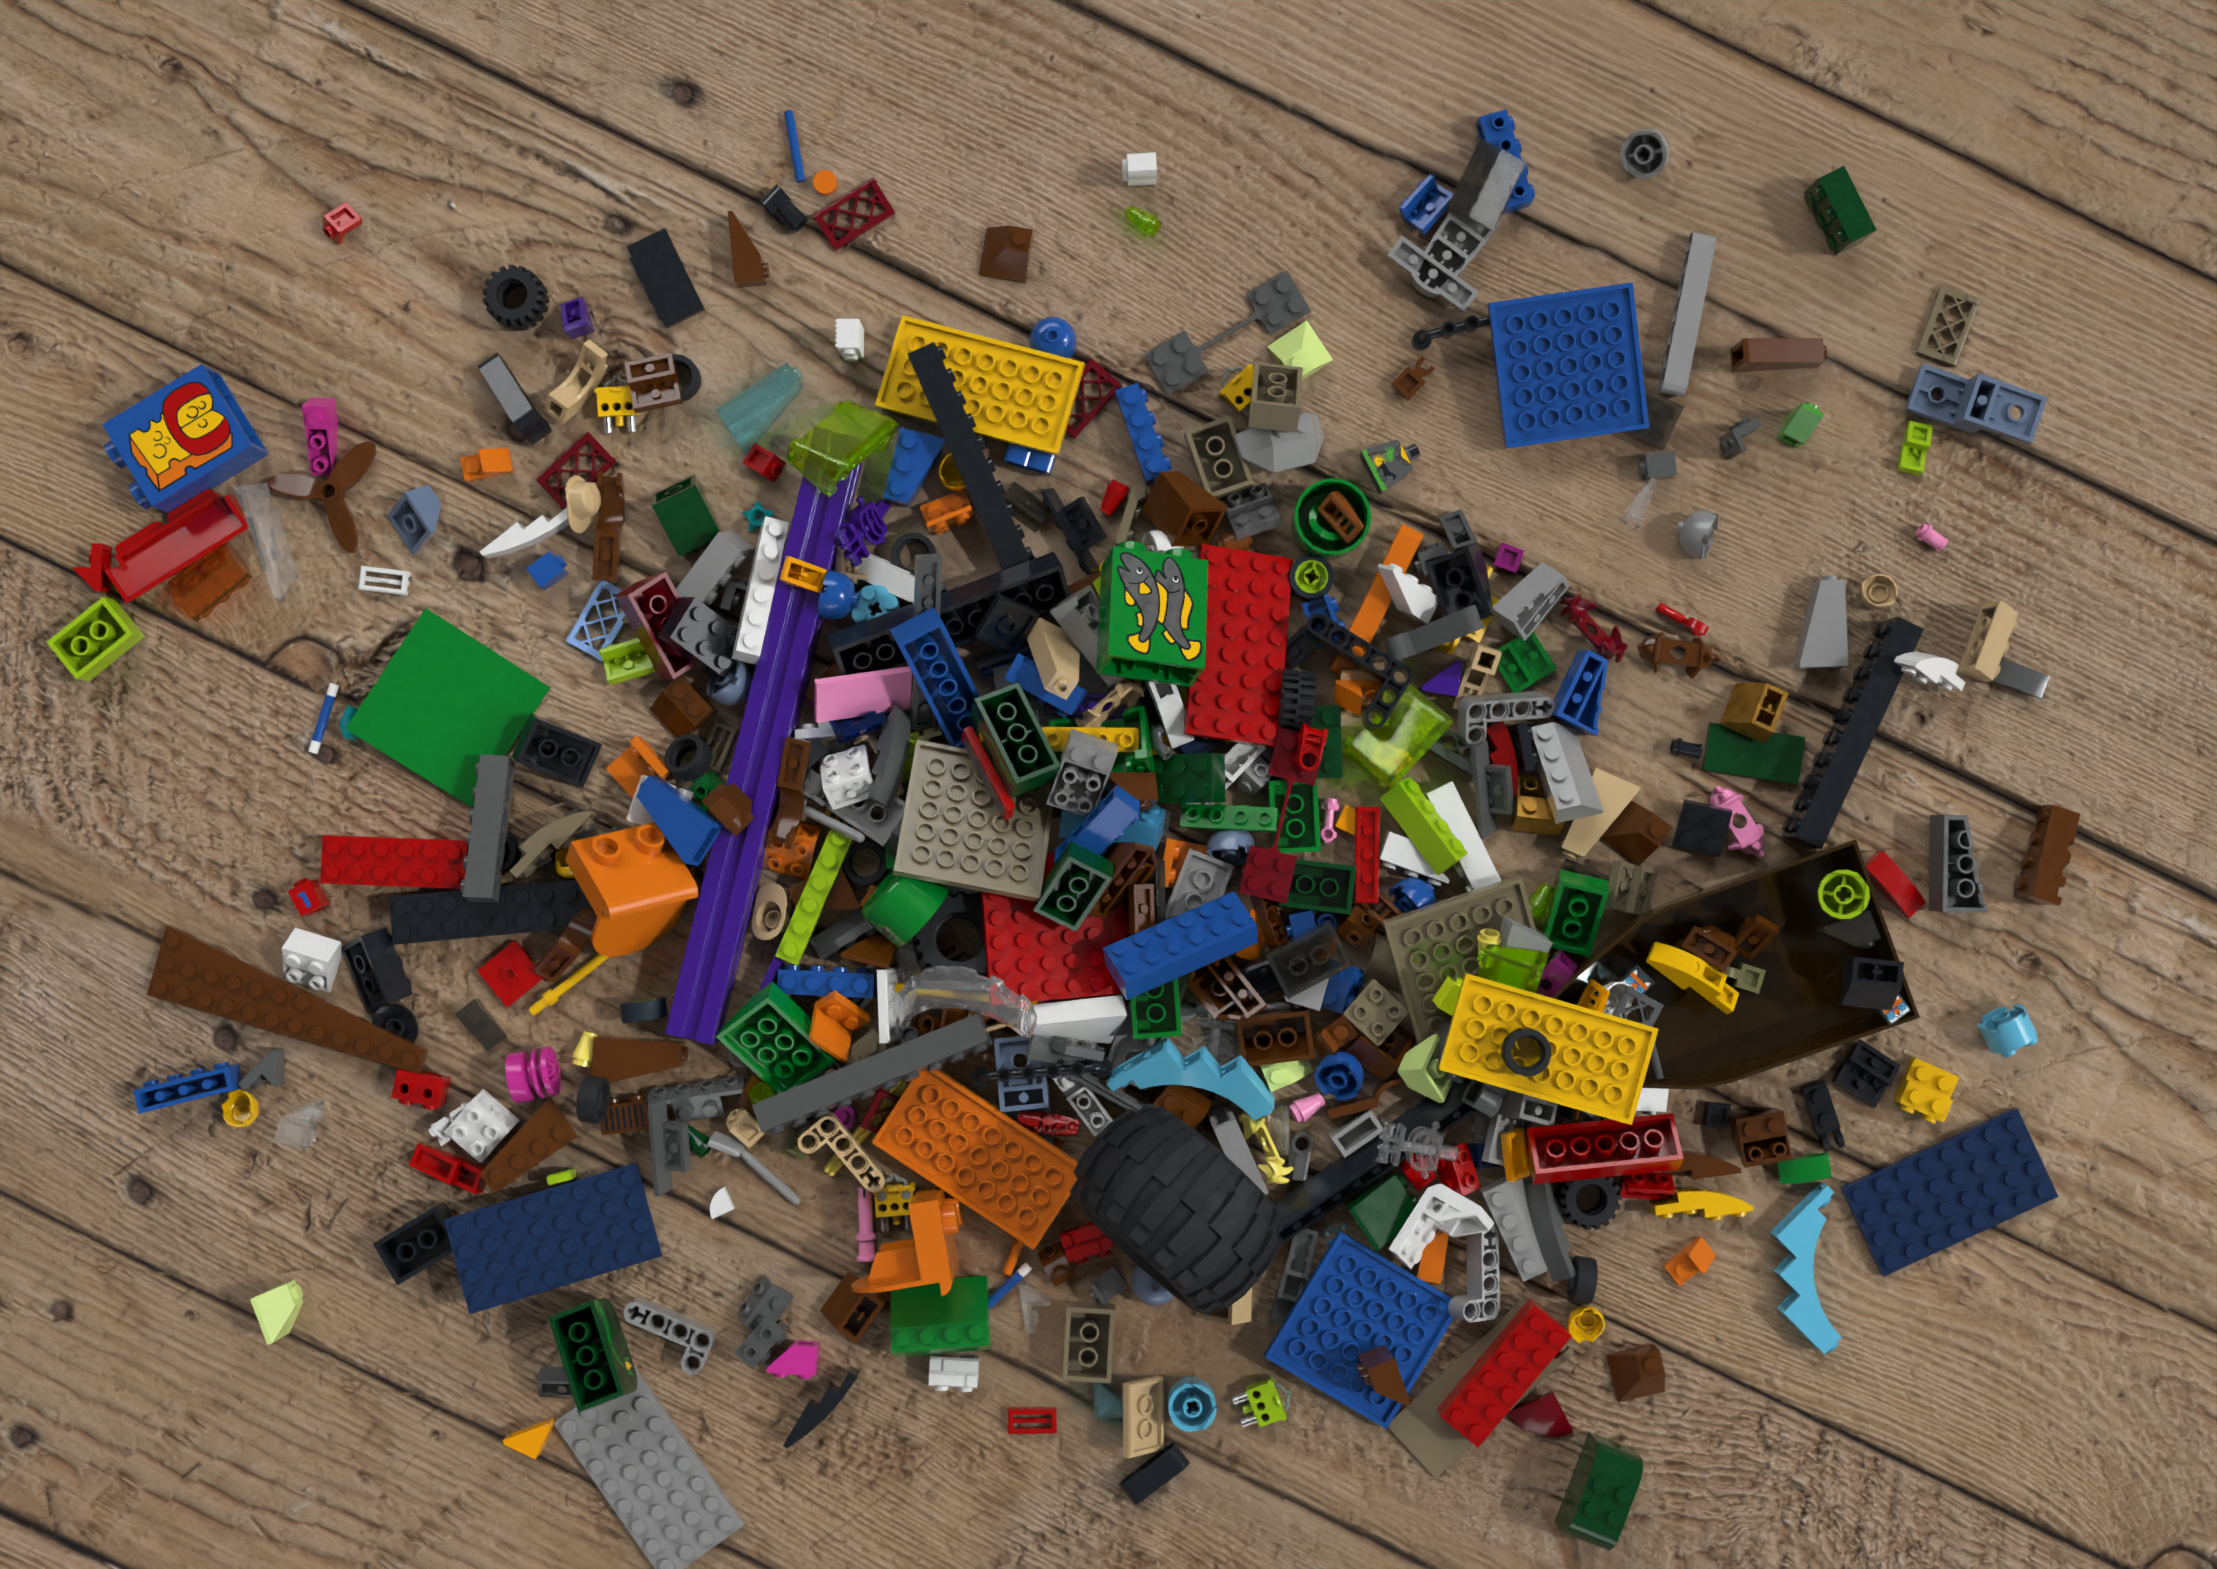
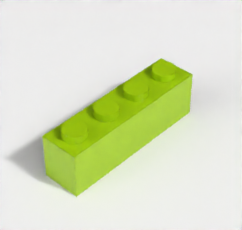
M1411 777L1397 783L1380 798L1437 876L1450 869L1468 854L1462 842L1454 836L1449 829V825L1442 820L1436 812L1434 805L1427 800L1421 792L1419 785Z

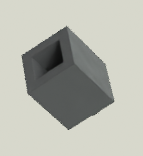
M1674 451L1651 453L1642 456L1638 462V473L1642 476L1643 482L1671 479L1676 476L1677 469Z

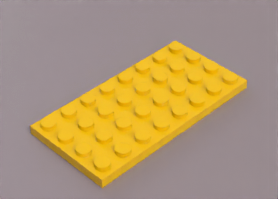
M902 315L876 399V408L938 424L907 355L912 351L935 342L936 347L941 345L947 359L943 360L946 369L951 368L956 378V382L953 383L956 392L961 390L966 404L963 405L966 414L971 413L975 421L976 427H973L975 434L1052 455H1059L1085 368L1084 362Z
M1464 973L1438 1069L1632 1125L1658 1028ZM1517 1028H1530L1539 1031L1547 1038L1551 1046L1552 1056L1549 1065L1543 1072L1535 1076L1525 1077L1514 1073L1505 1065L1502 1059L1501 1047L1503 1040L1510 1032ZM1530 1037L1518 1039L1513 1044L1511 1050L1514 1061L1523 1067L1534 1065L1541 1055L1538 1042Z

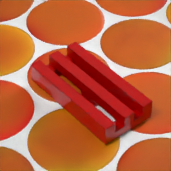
M1057 1407L1008 1408V1434H1057ZM1052 1414V1417H1013V1415ZM1013 1423H1052V1427H1013Z

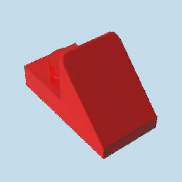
M91 543V550L88 555L91 567H73V569L95 591L111 594V580L105 573L106 569L111 568V546L102 543Z

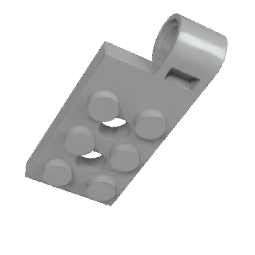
M812 768L806 771L803 787L805 795L828 808L883 847H887L890 842L891 831L902 820L905 801L894 795L890 808H887L869 798L865 800L861 807L850 804L833 810L823 791L821 774ZM877 807H882L884 810V816L880 820H875L873 817V812Z

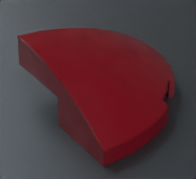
M1552 1390L1532 1401L1528 1399L1509 1411L1513 1420L1528 1432H1534L1548 1438L1562 1437L1573 1433Z

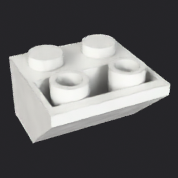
M295 928L282 947L284 979L291 983H298L311 987L314 990L330 993L342 958L341 942Z

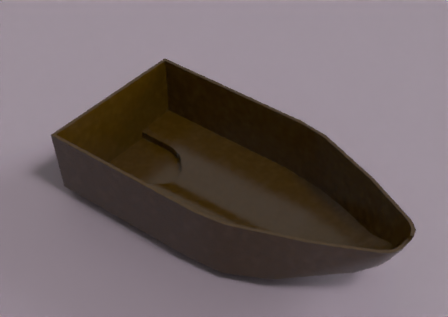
M1856 840L1828 845L1822 849L1808 852L1674 899L1626 921L1575 970L1573 976L1551 997L1577 1005L1590 979L1595 980L1601 986L1610 982H1623L1638 967V978L1643 982L1648 980L1653 982L1642 994L1664 1005L1653 1027L1658 1028L1655 1044L1664 1079L1654 1080L1649 1062L1642 1087L1658 1089L1696 1090L1732 1083L1920 1018L1904 972L1902 988L1898 995L1909 1008V1011L1893 1023L1890 1022L1881 1009L1840 1005L1844 956L1899 961ZM1836 870H1850L1858 873L1867 883L1870 899L1867 907L1860 915L1851 919L1839 920L1830 917L1821 909L1817 901V889L1819 883L1826 875ZM1758 914L1779 926L1775 936L1751 961L1737 954L1729 966L1738 969L1741 962L1766 970L1759 994L1733 986L1735 979L1727 976L1725 983L1739 992L1734 1011L1727 1015L1691 987L1684 990L1646 962L1654 942L1688 952L1681 945L1694 925L1702 928L1713 924L1735 937L1746 917L1753 919ZM1595 990L1594 995L1598 996L1599 992ZM1635 999L1632 1001L1631 1006L1637 1005ZM1647 1005L1646 1008L1649 1015L1653 1007ZM1637 1009L1627 1014L1628 1020L1639 1022Z

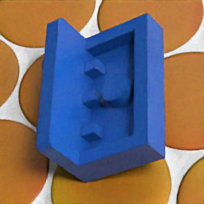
M1430 174L1402 202L1399 211L1405 223L1425 235L1456 201L1454 194L1438 185L1435 177Z
M1325 594L1318 599L1302 603L1307 620L1313 614H1322L1345 628L1343 620L1338 621L1335 613L1339 611L1335 597L1330 598L1329 594ZM1321 623L1313 630L1320 632L1323 629ZM1339 634L1331 636L1334 643L1343 641L1342 636ZM1320 644L1317 647V649L1323 648L1324 646Z
M1330 960L1326 970L1329 980L1321 1008L1343 1014L1355 1000L1359 988L1363 985L1364 969Z

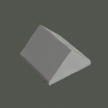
M1321 971L1317 974L1316 978L1301 982L1283 992L1281 996L1287 1002L1320 1011L1329 976Z

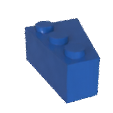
M900 428L883 496L887 502L910 507L931 470L934 469L943 451L946 450L948 445L945 439Z
M1588 649L1577 650L1554 698L1556 707L1551 717L1586 735L1598 736L1599 728L1597 726L1599 713L1602 710L1600 704L1602 690L1605 688L1608 667L1607 659Z
M1019 653L1004 678L1012 684L1019 682L1024 694L1027 691L1034 695L1033 701L1044 707L1047 703L1055 707L1054 712L1067 718L1068 714L1073 717L1076 715L1088 692L1076 685L1068 699L1065 700L1045 690L1036 663Z

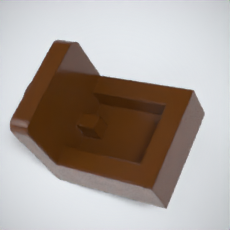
M1059 1242L1046 1247L1038 1253L1043 1269L1055 1287L1076 1276Z

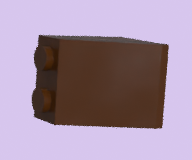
M1180 471L1160 472L1142 510L1156 528L1167 536L1171 547L1208 545L1228 507Z

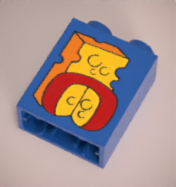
M203 364L102 424L111 439L104 444L105 451L119 468L123 469L126 466L129 468L136 480L129 484V490L144 509L152 506L169 513L201 492L217 487L269 455L221 374Z

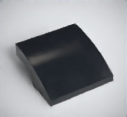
M1859 1039L1840 1065L1832 1083L1869 1107L1875 1108L1886 1087L1891 1086L1901 1065Z

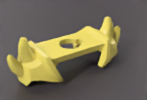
M1244 1111L1242 1115H1239L1238 1121L1243 1123L1244 1139L1247 1140L1253 1133L1256 1134L1266 1155L1265 1161L1267 1165L1258 1164V1169L1268 1177L1267 1184L1273 1182L1277 1184L1288 1183L1289 1179L1282 1176L1289 1174L1293 1167H1282L1285 1161L1280 1158L1264 1124L1265 1118L1260 1117L1254 1121Z

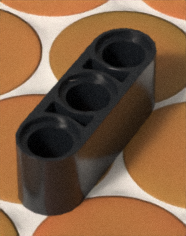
M1173 1442L1126 1476L1119 1486L1131 1502L1137 1505L1182 1472L1190 1462L1177 1444Z

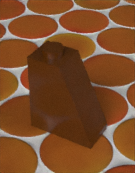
M843 864L823 910L861 908V902L850 879L843 870ZM808 879L787 888L789 894L786 896L792 908L797 906Z

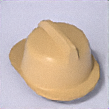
M573 475L568 479L565 488L568 522L571 530L575 533H582L589 526L591 517L598 512L601 505V495L595 483L586 482L582 477Z
M767 883L761 887L755 900L752 930L754 935L763 941L780 936V934L785 932L790 921V914L786 909L787 896L785 890L779 884Z

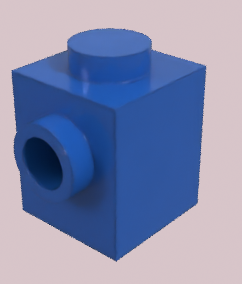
M550 551L526 568L539 587L544 590L549 589L569 574L565 568L567 563L560 554L555 555Z
M1313 910L1287 914L1289 924L1285 925L1288 939L1292 938L1293 943H1299L1300 947L1311 945L1314 943L1313 939H1318Z

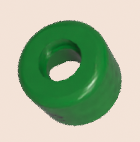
M1336 478L1323 479L1310 485L1297 501L1291 519L1292 532L1296 542L1306 553L1325 558L1326 560L1340 559L1353 552L1367 535L1371 524V510L1367 498L1354 484ZM1334 491L1342 493L1364 525L1363 529L1349 544L1338 533H1329L1317 523L1316 516L1319 512L1317 508ZM1348 518L1344 520V525L1348 522ZM1353 524L1347 529L1349 534L1355 528Z
M892 871L868 898L862 908V916L899 948L907 943L933 916L946 898L948 889L940 883L893 875Z

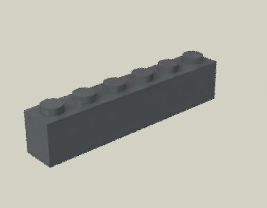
M480 755V762L476 763L475 772L478 778L477 785H474L472 792L475 802L474 809L470 810L469 816L472 825L471 832H468L466 839L469 849L468 856H465L463 863L466 873L465 880H462L460 887L461 894L468 901L499 902L516 763L510 756Z

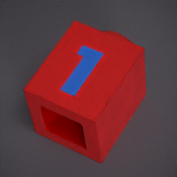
M301 879L293 884L295 888L287 891L301 917L311 916L330 905L317 880Z

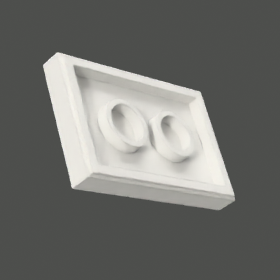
M897 967L877 970L879 1043H890L900 1039L899 992H895V985L899 983Z

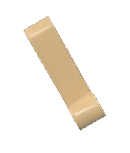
M829 1112L825 1116L813 1119L798 1132V1147L802 1152L807 1154L813 1153L827 1143L867 1191L874 1193L884 1187L885 1178L880 1167L834 1113ZM824 1120H832L834 1122L832 1128L826 1130L821 1127V1123ZM806 1135H811L815 1138V1141L811 1145H805L802 1143V1138ZM840 1138H847L849 1140V1144L843 1148L838 1147L836 1142ZM856 1156H861L865 1159L863 1164L859 1166L853 1165L851 1162ZM868 1169L874 1178L877 1177V1182L869 1181L868 1174L866 1173Z

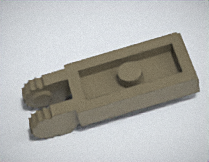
M1136 482L1132 487L1133 489L1127 502L1115 546L1121 542L1132 540L1134 531L1130 530L1132 521L1137 522L1141 508L1137 507V505L1144 501L1147 489L1146 485L1142 482Z

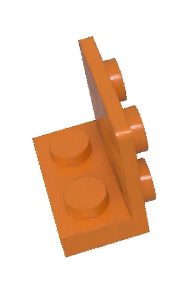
M964 489L920 506L930 534L934 532L936 535L943 534L949 531L948 527L955 524L958 526L966 525L971 522L970 518L975 517Z
M637 735L629 741L632 745L606 768L632 799L642 775L661 778L664 781L672 775L665 767L663 759L643 737Z
M774 819V821L772 822V824H771L769 830H770L771 827L773 826V824H774V822H775V819ZM801 821L791 849L784 848L785 843L774 841L772 845L766 844L763 868L804 880L810 877L815 847L822 835L823 827Z
M1166 838L1158 886L1174 888L1189 848L1207 855V845Z
M834 990L815 1002L809 1040L844 1063L848 1060L852 1031L868 1023L870 1014Z

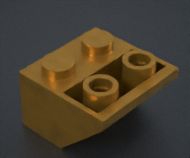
M1736 683L1719 724L1764 744L1775 731L1789 693L1768 683Z
M1518 775V793L1514 796L1515 812L1511 814V830L1559 836L1565 822L1555 824L1540 777Z

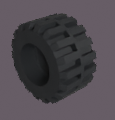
M509 265V269L502 266L499 268V273L493 271L491 273L493 278L486 280L485 284L488 287L483 288L482 293L486 296L483 298V303L487 306L486 310L496 321L506 328L510 327L516 331L521 328L524 331L528 330V325L535 327L537 325L535 321L538 319L542 321L544 319L542 313H547L548 307L545 305L549 303V297L546 295L548 291L543 282L533 272L523 266L517 268L515 265ZM516 287H525L527 289L525 303L517 309H506L505 298L508 292Z
M1284 669L1281 677V699L1278 714L1279 727L1300 731L1303 723L1307 724L1308 727L1312 726L1316 699V676L1314 672Z
M1612 1177L1557 1183L1559 1185V1190L1555 1189V1195L1558 1197L1557 1202L1563 1215L1575 1226L1583 1227L1585 1230H1591V1228L1597 1230L1601 1229L1600 1225L1602 1224L1605 1226L1609 1225L1610 1222L1608 1220L1610 1218H1616L1617 1215L1614 1213L1616 1210H1620L1621 1205L1618 1204V1200H1621V1195L1618 1193L1620 1189L1614 1183ZM1587 1184H1594L1600 1191L1598 1204L1590 1210H1580L1576 1205L1577 1192Z

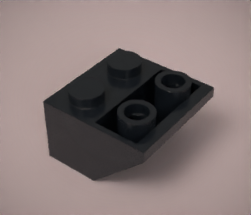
M1844 956L1840 1005L1891 1010L1902 988L1904 962Z

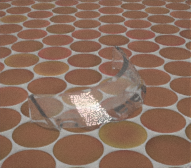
M934 966L923 969L922 973L916 976L912 975L903 986L899 996L898 1035H900L903 1028L909 1025L911 1018L923 1011L935 1008H959L989 1016L1007 1025L1023 1038H1029L1037 1015L1030 1000L1024 994L1017 995L1005 986L1003 980L993 975L989 979L978 975L975 969L967 967Z

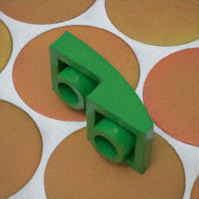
M1829 1153L1803 1154V1157H1794L1790 1160L1777 1162L1781 1185L1811 1182L1832 1177Z

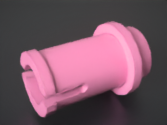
M1923 523L1915 532L1919 541H1925L1937 552L1941 551L1948 542L1947 538H1944L1932 529L1931 524Z

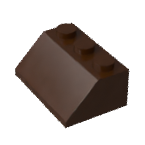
M1308 1007L1259 1012L1248 1021H1236L1240 1054L1250 1066L1315 1059Z

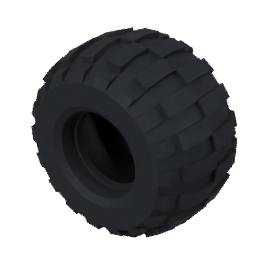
M1146 1104L1137 1112L1128 1109L1110 1122L1084 1151L1073 1171L1077 1180L1070 1192L1077 1207L1132 1261L1174 1297L1195 1312L1208 1315L1216 1307L1222 1306L1224 1309H1227L1242 1298L1268 1269L1281 1245L1277 1236L1284 1224L1278 1210L1270 1199L1212 1143L1183 1120L1162 1107Z

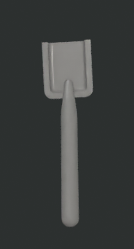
M804 794V814L859 843L865 840L863 833L814 808L806 806L809 797Z
M717 1131L713 1133L707 1144L708 1147L734 1157L741 1156L749 1166L793 1205L800 1204L801 1199L752 1154L744 1150L745 1144L738 1139Z

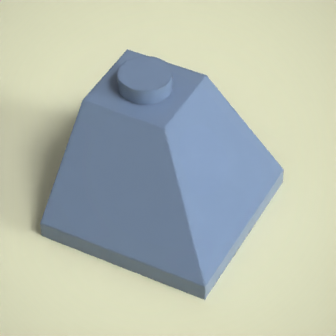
M429 484L405 492L387 515L412 556L419 552L435 532L441 503Z

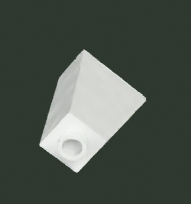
M1117 995L1034 1004L1029 1013L1025 1015L1024 1027L1028 1030L1029 1039L1032 1034L1062 1040L1064 1037H1069L1079 1042L1086 1040L1097 1043H1111L1127 1016L1123 996Z

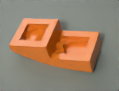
M1435 1231L1434 1239L1426 1245L1418 1262L1416 1273L1418 1278L1430 1284L1440 1285L1449 1235Z

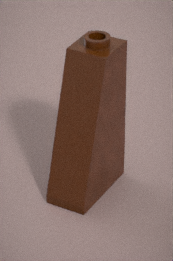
M1743 338L1730 349L1732 373L1814 368L1823 364L1827 358V348L1823 345V338Z
M599 1035L594 1037L591 1076L605 1077L611 1083L680 1067L688 1059V1047H685V1041Z

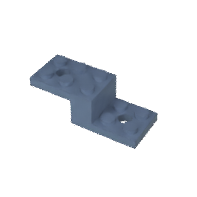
M1921 364L1904 410L1971 434L1985 429L2029 445L2033 442L2048 397L1980 373L1970 379H1966L1935 367ZM1932 389H1938L1941 392L1940 401H1936L1931 397ZM2011 407H2016L2020 410L2019 419L2011 417Z
M1029 1036L994 1039L996 1070L1002 1067L1022 1069L1017 1068L1013 1060L1018 1054H1026L1030 1040ZM1027 1058L1026 1066L1030 1065L1034 1068L1046 1067L1043 1061ZM1035 1077L1033 1080H1025L1024 1078L1011 1079L1008 1082L997 1080L1000 1112L1006 1113L1016 1121L1018 1113L1022 1110L1051 1113L1047 1077ZM1036 1133L1054 1145L1053 1135Z

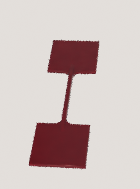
M1279 727L1268 770L1269 775L1281 777L1287 781L1277 831L1271 848L1265 849L1250 845L1239 892L1286 904L1297 856L1280 852L1277 844L1292 785L1296 782L1315 786L1319 766L1308 772L1298 770L1295 766L1294 758L1298 746L1299 732ZM1304 754L1302 757L1303 764L1310 767L1312 765V757Z

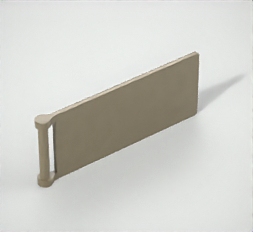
M1525 1297L1521 1298L1510 1311L1410 1401V1405L1402 1408L1389 1424L1390 1430L1433 1477L1437 1478L1473 1445V1443L1440 1417L1437 1410L1438 1406L1527 1302ZM1564 1345L1559 1354L1553 1358L1513 1407L1560 1364L1573 1355L1574 1351L1570 1346Z

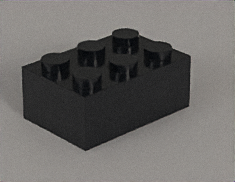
M681 597L657 638L711 678H726L736 661L731 658L738 629L696 597Z
M445 1202L436 1205L373 1243L397 1285L453 1253L444 1219L452 1217V1214Z

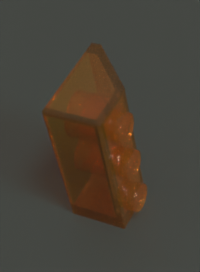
M227 542L185 568L170 580L168 584L175 605L197 623L201 618L209 616L217 605L226 602L238 588L246 586L252 575L247 564L230 543Z

